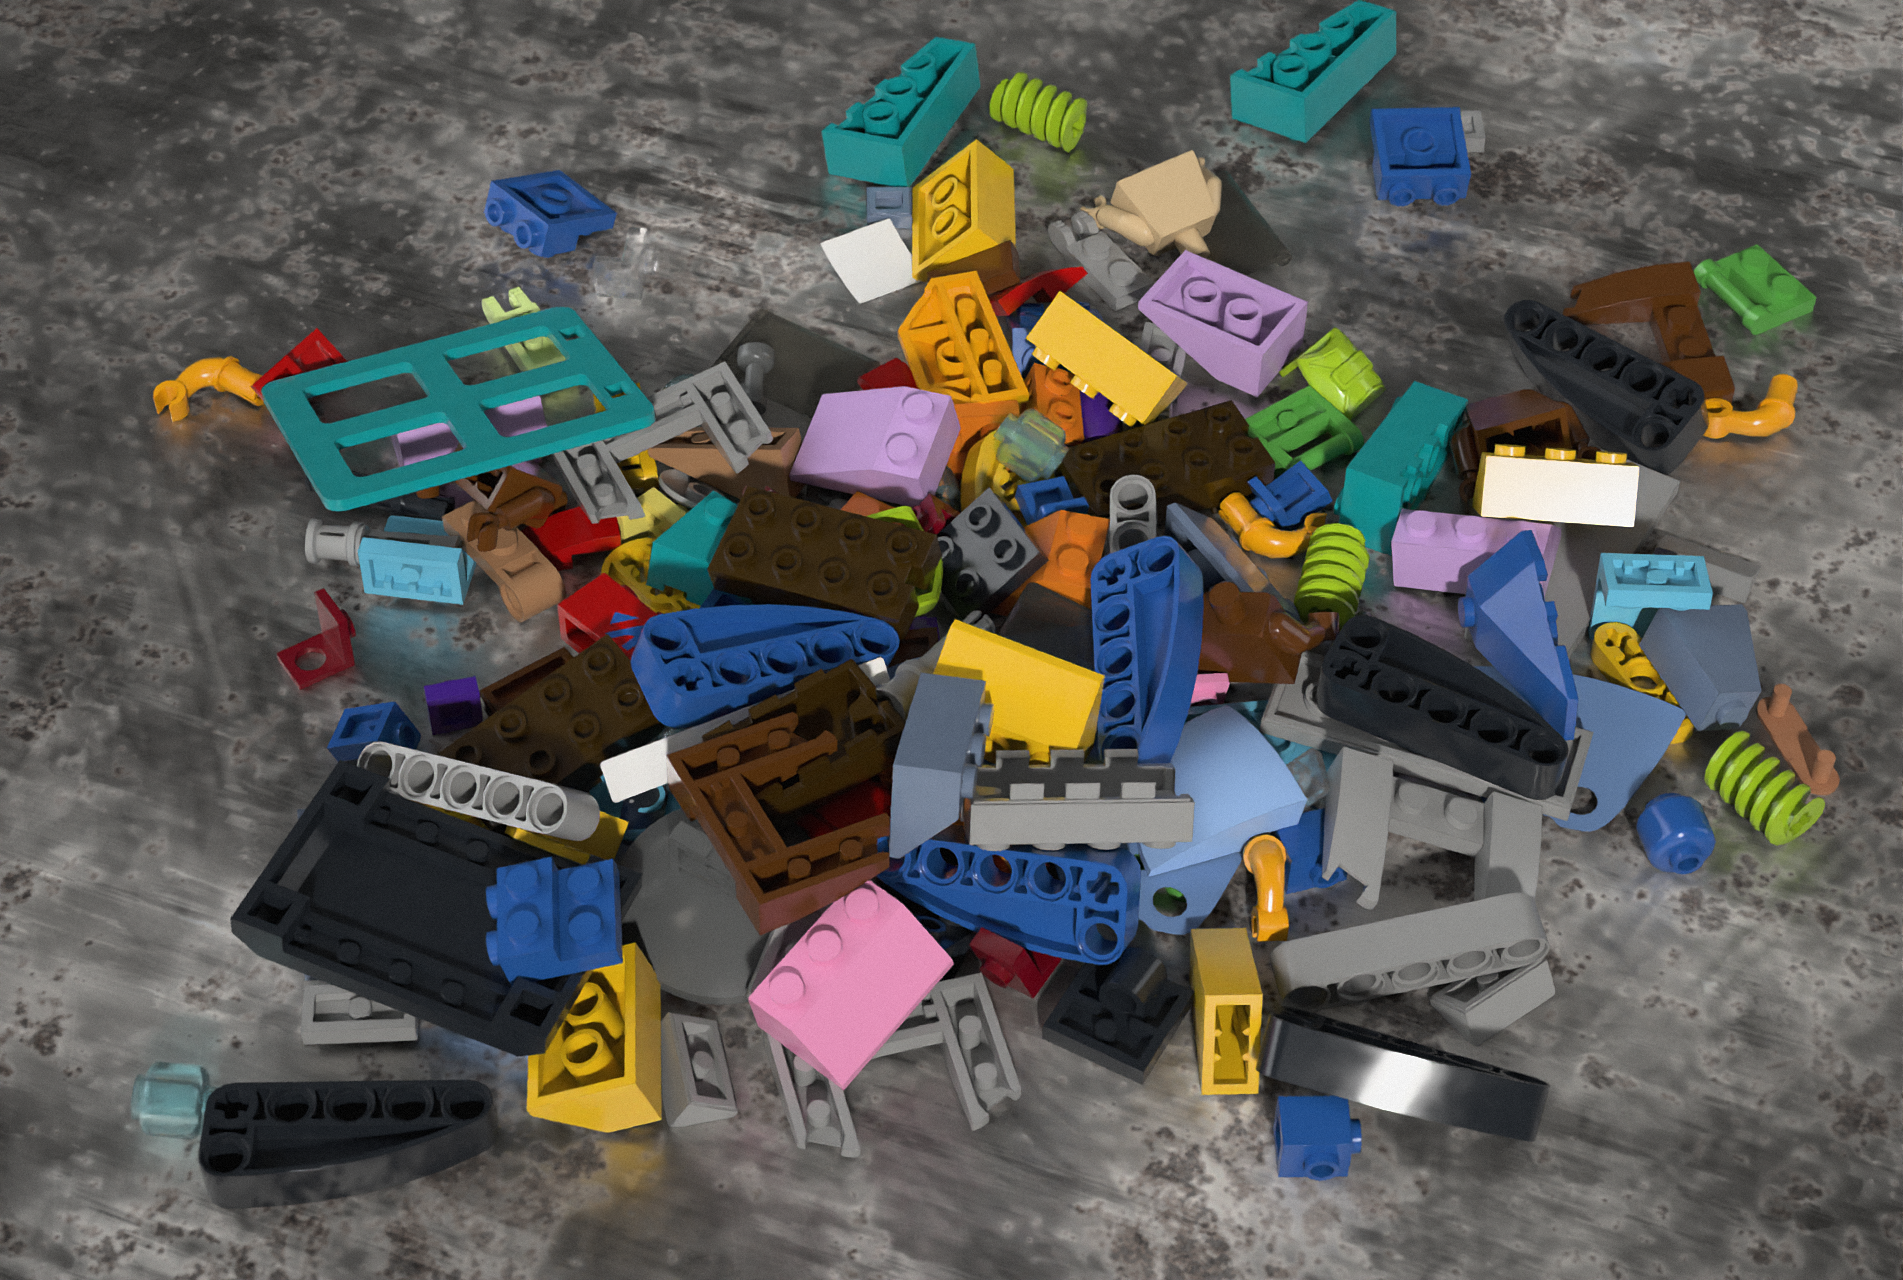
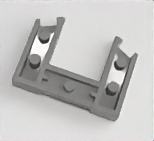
M722 362L648 396V400L654 406L656 417L655 422L651 426L552 454L560 474L592 524L599 523L601 519L628 516L629 520L645 517L641 504L617 463L636 456L655 445L701 425L720 454L737 474L749 464L747 458L762 444H769L773 440L771 431L726 362Z
M1343 746L1327 770L1322 861V877L1328 881L1338 867L1342 868L1363 884V893L1357 900V903L1366 909L1373 910L1379 900L1388 832L1475 857L1474 901L1517 892L1527 893L1535 900L1542 839L1541 805L1494 791L1485 803L1430 788L1394 777V761Z
M982 972L938 982L873 1056V1058L939 1044L972 1131L982 1128L989 1122L987 1111L1006 1096L1015 1101L1021 1097L1022 1089ZM764 1031L765 1050L797 1147L805 1149L808 1142L841 1147L842 1156L861 1157V1148L843 1090Z

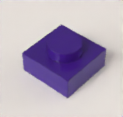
M476 676L424 686L432 735L473 728L483 722Z

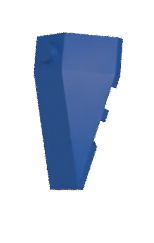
M1524 530L1519 532L1467 576L1466 597H1460L1458 600L1459 621L1462 628H1469L1474 645L1478 651L1564 740H1574L1579 698L1566 646L1558 645L1556 625L1558 614L1555 602H1545L1543 588L1540 581H1546L1548 576L1545 562L1532 530Z

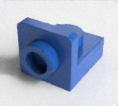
M395 701L347 708L339 720L327 749L338 762L340 760L359 759L365 747L373 742H385L416 750L421 740V733Z

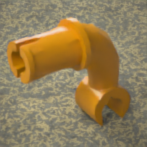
M233 356L200 359L189 365L175 380H167L156 386L153 391V399L157 414L169 404L172 421L182 420L190 412L188 399L196 391L209 386L214 387L219 392H232L256 406H261L264 404V401L250 386L262 375L241 366L239 360Z
M1787 374L1773 376L1766 397L1759 402L1757 410L1734 411L1731 403L1724 399H1706L1709 426L1704 436L1722 438L1729 433L1753 437H1767L1790 426L1796 415L1793 405L1798 388L1797 380Z
M1239 492L1232 493L1223 499L1220 504L1221 510H1219V516L1239 536V544L1244 550L1253 551L1256 554L1272 559L1287 558L1306 552L1310 536L1318 527L1325 525L1327 516L1325 513H1312L1304 520L1303 528L1293 531L1276 529L1269 518L1260 516L1245 496Z
M1267 834L1250 837L1243 850L1242 862H1244L1248 871L1254 874L1257 888V905L1253 906L1251 913L1252 937H1257V941H1287L1289 919L1287 908L1284 906L1286 852L1280 840Z

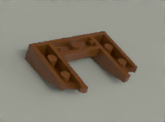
M1690 261L1651 265L1621 271L1573 286L1570 298L1577 300V303L1573 308H1564L1563 315L1583 325L1649 322L1663 361L1660 364L1698 383L1704 391L1705 400L1721 398L1732 403L1735 386L1724 356H1715L1698 309L1701 291Z
M794 712L666 755L669 789L690 822L698 820L735 880L736 898L760 936L800 920L839 900L890 867V852L878 853V838L890 835V817L887 813L787 848L754 795L776 782L782 783L796 775L797 770L823 755L827 757L837 751L836 737L826 730L811 741H807L794 734L793 731L798 725V715Z

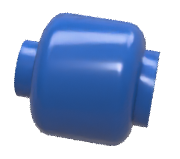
M1672 792L1661 794L1650 800L1638 817L1636 830L1650 864L1662 872L1682 875L1692 873L1703 865L1704 861L1707 860L1714 850L1716 839L1702 805L1692 797Z

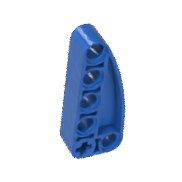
M1160 536L1110 553L1095 565L1091 573L1095 672L1105 675L1097 722L1098 752L1103 763L1105 749H1137L1139 755L1138 764L1170 763L1189 712L1202 644L1204 612L1203 575L1198 565L1175 539L1169 536Z
M772 604L730 605L696 608L651 617L643 627L630 663L632 671L657 720L672 728H687L762 702L775 694L778 696L794 690V683L822 668L824 673L851 658L857 665L881 657L884 659L888 669L899 648L900 640L898 633L887 622L849 612L808 606Z
M951 824L907 853L905 858L890 857V867L876 875L877 878L906 898L947 920L977 933L983 927L1024 949L1054 957L1096 965L1110 964L1116 961L1136 936L1138 928L1141 885L1140 864L1132 853L1120 847L1103 850L1090 847L1087 843L1066 844L1064 848L1059 850H1042L1035 848L1032 844H1010V847L1003 851H987L980 849L977 845H969L964 826ZM890 835L878 838V853L889 852L887 840H890ZM940 847L947 848L955 854L958 866L948 864L942 858ZM992 855L1004 857L1009 862L1012 873H1005L999 870L993 862ZM1046 862H1052L1060 866L1065 873L1066 880L1054 879L1046 869ZM1103 872L1110 873V882H1118L1117 887L1109 884L1110 876H1102L1101 874ZM1103 923L1110 926L1117 935V941H1110L1101 936L1096 924Z

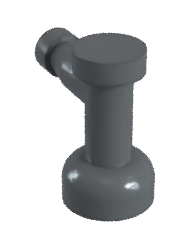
M750 342L741 345L737 352V364L745 372V383L740 385L758 413L762 415L766 412L767 400L763 396L764 374L770 372L774 367L775 351L767 344Z

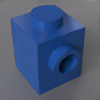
M1325 808L1302 813L1297 825L1270 832V835L1280 840L1285 847L1284 891L1286 895L1316 887L1327 888L1335 885L1337 882L1347 880L1348 873L1340 867L1336 869L1328 881L1322 877Z
M1278 1096L1273 1126L1278 1177H1308L1318 1181L1329 1180L1334 1177H1347L1351 1155L1360 1154L1362 1145L1360 1120L1350 1119L1348 1099L1337 1096Z

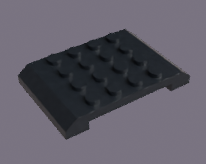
M342 760L337 763L230 918L231 932L259 957L517 1057L546 1053L594 970L534 982L517 977L513 986H511L501 966H494L491 963L486 945L487 932L497 930V919H492L486 900L487 886L497 884V868L548 857L553 858L558 870L581 866V864L390 793V778ZM591 854L586 864L605 861V859ZM616 864L620 873L622 922L642 888L643 873Z

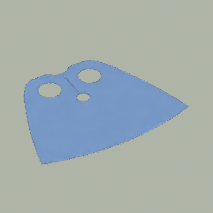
M1474 666L1530 706L1494 666ZM1573 674L1579 698L1575 727L1593 732L1578 787L1590 789L1597 797V806L1595 810L1585 815L1570 812L1568 821L1551 816L1548 817L1552 818L1557 825L1563 828L1591 832L1605 826L1627 805L1662 758L1683 722L1686 713L1683 709L1650 695L1613 683ZM1480 796L1483 803H1485L1488 798Z

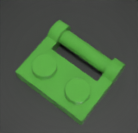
M1758 244L1716 262L1713 259H1706L1694 270L1697 283L1704 289L1710 288L1743 319V326L1754 335L1761 334L1812 312L1817 297Z
M1310 385L1245 419L1249 424L1248 437L1252 439L1259 438L1274 460L1275 479L1299 461H1302L1311 471L1343 453L1351 455L1364 446V438L1360 429ZM1326 432L1333 436L1295 458L1287 454Z

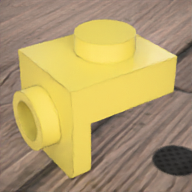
M655 487L651 488L637 498L643 508L645 517L630 520L628 516L617 517L621 545L648 536L658 538L689 510L681 504L676 505Z

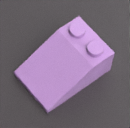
M1187 250L1178 257L1138 302V309L1215 379L1256 397L1261 394L1303 344L1308 307L1307 301Z
M905 386L822 394L790 471V480L855 494L856 491H859L877 500L910 507L919 506L929 493L935 495L961 429L952 397Z

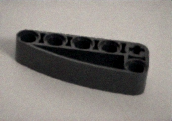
M1521 300L1507 309L1504 323L1510 347L1528 378L1542 395L1552 400L1564 401L1570 404L1589 438L1605 450L1626 453L1627 460L1668 475L1680 465L1705 434L1709 426L1705 394L1702 387L1695 381L1537 301ZM1655 444H1663L1659 447H1650Z
M1362 615L1353 617L1344 624L1323 659L1316 704L1319 710L1326 716L1526 798L1546 800L1554 796L1558 791L1569 752L1564 738L1535 710L1510 690L1452 653L1376 617Z
M1277 1006L1270 1013L1255 1067L1256 1071L1268 1077L1322 1093L1446 1125L1527 1142H1534L1536 1140L1550 1088L1549 1083L1536 1077L1288 1006Z
M475 1080L240 1082L225 1084L212 1092L205 1105L198 1160L207 1194L214 1204L222 1208L278 1207L322 1202L365 1194L408 1183L446 1170L489 1150L496 1142L498 1129L492 1092L485 1084ZM475 1116L474 1118H471V1119H464V1118H466V1117ZM417 1117L415 1119L406 1120L408 1118ZM236 1168V1169H234V1170H232V1171L224 1172V1171H226V1170H228V1169Z

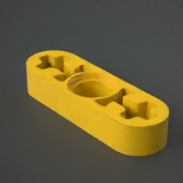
M1610 622L1601 625L1595 631L1590 656L1593 663L1610 683L1650 695L1660 700L1665 699V702L1682 709L1639 646L1642 638L1633 628L1623 623ZM1635 676H1645L1652 679L1657 686L1651 689H1643L1634 685L1630 679ZM1687 715L1670 744L1685 742L1693 735L1695 726Z

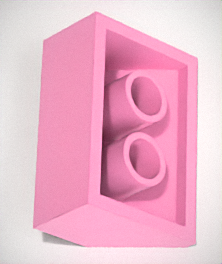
M869 880L833 902L748 997L758 1027L842 1090H845L954 964L953 959L903 903Z

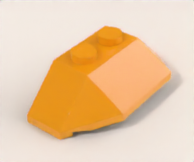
M977 271L931 278L925 287V293L914 304L898 329V339L918 389L949 395L952 397L954 404H984L1017 400L1018 403L1029 401V392Z

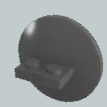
M682 808L675 810L644 830L631 844L620 863L621 866L643 873L642 888L621 922L622 945L636 942L656 972L661 989L674 996L693 1002L713 1005H732L749 1002L745 994L770 932L760 936L736 898L735 880L698 820L690 822ZM795 823L777 832L787 848L811 839Z

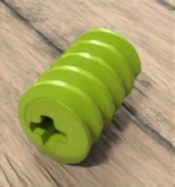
M1020 71L1011 80L1008 78L1003 79L992 93L989 113L992 119L998 122L1004 121L1005 125L1012 128L1018 127L1019 131L1027 135L1033 134L1035 138L1041 141L1047 140L1050 145L1057 148L1062 147L1064 151L1069 153L1075 148L1083 134L1086 122L1087 100L1079 97L1072 103L1073 98L1070 92L1063 91L1058 95L1057 87L1052 84L1047 85L1043 89L1042 80L1034 78L1029 82L1028 74Z
M1333 523L1318 527L1310 536L1305 562L1294 597V605L1297 608L1300 620L1304 624L1308 623L1309 613L1338 612L1339 629L1341 631L1344 624L1349 619L1355 617L1370 558L1365 548L1366 540L1360 530L1350 525Z
M1746 731L1735 732L1725 740L1711 758L1705 771L1704 780L1706 786L1713 791H1719L1721 799L1727 804L1734 805L1736 813L1741 817L1750 818L1751 826L1757 831L1765 832L1766 839L1771 844L1778 846L1795 840L1805 833L1822 815L1825 800L1817 797L1806 804L1805 802L1811 793V787L1803 783L1790 790L1795 781V773L1791 770H1786L1775 777L1780 767V760L1772 756L1759 763L1765 753V747L1760 743H1756L1744 750L1750 740V734Z

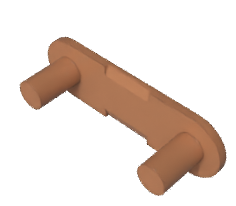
M1777 684L1774 686L1772 696L1765 697L1758 703L1756 708L1758 719L1791 770L1795 773L1800 784L1804 783L1810 786L1811 793L1815 795H1829L1835 792L1840 782L1839 775L1833 767L1836 760L1835 754L1829 750H1821L1807 730L1808 727L1801 716L1789 702L1792 689L1786 684Z

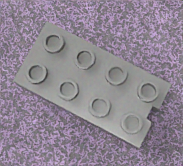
M1105 749L1104 764H1083L1085 758L1083 750H1051L1050 765H1029V750H996V765H982V767H978L974 798H964L959 818L960 821H964V831L969 845H977L980 849L987 851H1003L1008 849L1010 844H1032L1035 848L1042 850H1059L1064 848L1066 844L1087 843L1090 847L1103 850L1118 848L1121 843H1143L1150 848L1167 849L1175 846L1176 842H1192L1195 802L1189 794L1176 796L1174 792L1176 769L1171 763L1138 764L1139 755L1137 749Z

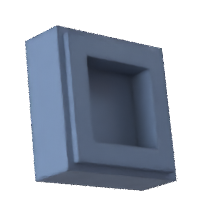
M867 187V226L890 218L895 229H912L911 187Z

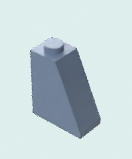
M1742 604L1710 605V610L1689 609L1678 611L1671 608L1658 609L1639 644L1651 664L1697 731L1739 729L1747 719L1752 706L1761 693L1747 610Z

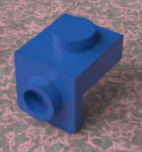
M1299 461L1266 487L1256 476L1248 481L1255 497L1249 502L1250 505L1260 516L1269 518L1280 530L1293 531L1304 523L1308 515L1319 512L1333 501L1329 491L1302 461Z
M1064 476L1018 485L1015 495L1027 526L1059 510L1087 514L1089 509L1085 497L1074 499Z

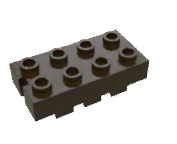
M1229 400L1056 451L1054 477L1064 476L1068 486L1069 483H1075L1081 497H1085L1088 502V515L1107 519L1110 517L1111 488L1115 482L1128 475L1143 476L1154 486L1158 523L1166 522L1167 506L1175 502L1196 512L1209 508L1213 515L1219 513L1221 502L1230 494L1239 492L1245 497L1253 495L1248 481L1256 476L1266 487L1274 479L1275 462L1259 438L1252 439L1248 437L1249 424L1234 402ZM1132 503L1124 508L1127 510H1137L1144 505Z
M747 486L707 570L715 590L751 599L753 604L808 606L872 617L887 622L898 633L899 639L905 640L919 608L915 591L916 584L919 589L925 590L928 588L942 554L936 534Z
M607 634L436 755L588 792L602 782L600 778L603 775L600 766L602 761L646 745L667 730L669 726L657 720L632 671L629 658ZM476 817L483 828L514 839L505 833L506 824Z
M852 658L826 673L821 668L794 683L795 691L780 699L775 694L748 709L749 716L740 722L732 725L730 721H727L701 736L703 743L791 712L798 715V725L793 733L801 738L811 741L820 736L825 730L834 734L837 739V751L827 757L824 755L797 770L796 775L780 784L776 782L754 795L777 832L886 770L894 763L906 721L888 700H884L877 705L876 686Z

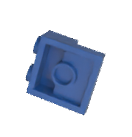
M1459 107L1371 109L1369 122L1374 148L1372 168L1377 200H1389L1392 205L1401 207L1411 204L1415 199H1433L1436 204L1445 206L1457 202L1459 198H1466L1471 170Z
M561 170L491 181L484 209L486 219L490 225L494 227L500 226L504 232L512 234L520 248H528L531 253L546 258L553 257L555 254L575 251L579 235H591L593 232L613 229L617 215L614 210Z
M552 857L497 868V884L487 886L486 888L488 909L492 919H497V930L487 932L486 945L491 963L494 966H501L511 986H513L517 977L534 982L623 963L620 873L613 859L558 870Z

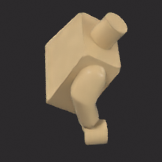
M1191 150L1117 181L1110 202L1112 205H1107L1104 196H1098L1094 200L1096 208L1088 209L1082 206L1080 209L1082 211L1085 210L1096 221L1099 230L1104 228L1110 229L1139 246H1145L1154 256H1159L1177 248L1180 255L1187 250L1206 259L1210 254V250L1202 237L1210 232L1216 215L1220 212L1222 182L1219 177L1205 167V159L1203 157L1196 158L1195 153Z

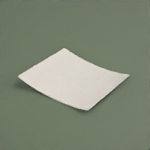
M890 218L820 243L840 279L860 304L921 282L912 277V254L902 241Z

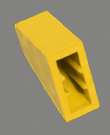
M1246 928L1191 929L1189 983L1190 989L1195 991L1192 1012L1201 1094H1258L1259 1072L1256 1071L1255 1067L1261 1043L1263 994Z

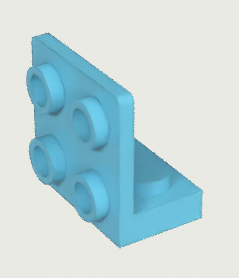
M392 515L388 518L384 531L449 536L444 531L443 521ZM363 537L358 549L364 592L367 594L463 605L477 564L461 548L441 545L435 546Z
M1601 553L1588 627L1589 638L1593 640L1595 631L1601 625L1610 622L1626 624L1643 638L1659 608H1671L1678 611L1689 609L1710 610L1713 592L1704 556Z

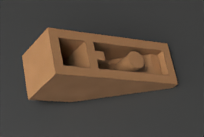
M694 427L679 436H675L647 449L649 457L739 499L742 498L743 494L741 492L746 485L762 490L767 485L779 494L793 498L806 485L791 481L789 477L802 445L799 428H769L773 440L769 444H762L747 458L749 464L737 474L720 454L702 427Z

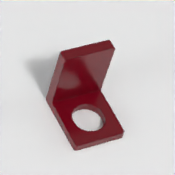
M324 588L314 592L322 633L277 653L278 661L299 690L355 665L351 638L356 636V631L352 620L344 609H339ZM306 653H320L326 658L324 664L314 670H303L296 665L297 660Z

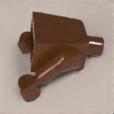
M1523 389L1468 404L1465 407L1467 420L1462 421L1458 425L1450 439V448L1457 477L1463 480L1459 487L1461 509L1467 515L1469 514L1467 501L1474 496L1482 452L1494 453L1495 444L1525 446V455L1545 456L1546 448L1576 450V459L1596 460V451H1602L1597 447L1587 445L1590 442V438L1570 404L1564 401L1552 400L1532 389Z
M460 443L454 452L464 449ZM533 460L454 481L487 511L496 514L478 512L471 515L469 519L466 541L470 542L478 539L477 549L481 552L492 551L496 548L499 529L504 528L508 531L522 523L538 529L544 525L548 516L564 511L568 502V496L563 490V485ZM440 485L416 491V494L422 499L437 497L440 494Z
M1221 582L1203 594V629L1198 674L1227 673L1229 682L1295 684L1302 653L1320 646L1324 641H1335L1340 632L1339 613H1309L1308 623L1301 624L1285 612L1274 595L1268 592H1240L1234 583Z

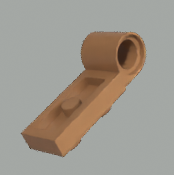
M476 500L442 516L444 531L449 536L461 537L463 550L499 586L500 594L507 610L518 622H524L567 598L564 582L557 569L517 527L508 531L504 528L499 529L497 546L492 551H479L477 549L478 539L470 542L466 541L468 522L471 515L478 512L496 515L487 511Z

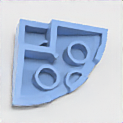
M1226 705L1210 710L1184 724L1179 743L1170 762L1176 769L1174 788L1176 796L1189 794L1195 802L1192 842H1176L1175 846L1167 849L1150 848L1143 843H1137L1141 861L1148 877L1243 851L1250 837L1299 823L1307 798L1288 767L1270 743L1245 717L1230 706Z

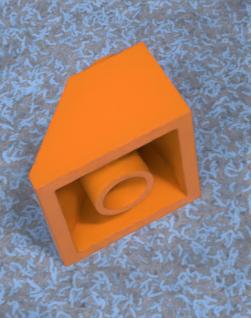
M1059 510L1024 527L1049 561L991 613L1064 628L1089 626L1092 613L1091 573L1095 565L1105 555L1110 519Z

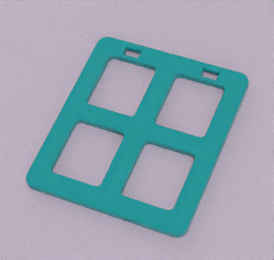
M554 307L282 378L266 384L261 389L264 404L325 508L331 511L355 509L638 431L651 426L656 420L652 403L579 315L569 307ZM575 336H578V337H579V338H576V339H572V340L566 341V339H570V338L575 337ZM537 337H548L566 359L562 362L476 385H464L448 363V361ZM401 373H411L428 396L416 401L333 423H322L307 400L314 396ZM577 385L588 386L606 409V411L512 437L501 436L483 412L488 409ZM623 392L625 393V395L620 396V397H616V398H612V397H611V396H614V395H618L619 393H623ZM437 423L447 424L464 448L457 452L365 477L354 476L339 450Z

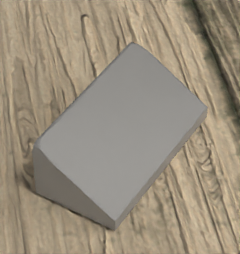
M1667 534L1658 542L1654 551V555L1704 556L1712 592L1742 603H1746L1761 568L1759 565Z
M1543 958L1534 964L1454 981L1432 995L1429 1001L1431 1006L1465 1040L1478 1046L1553 997L1555 987L1548 961Z
M668 1012L661 1021V1095L669 1127H684L732 1118L738 1113L717 1020Z

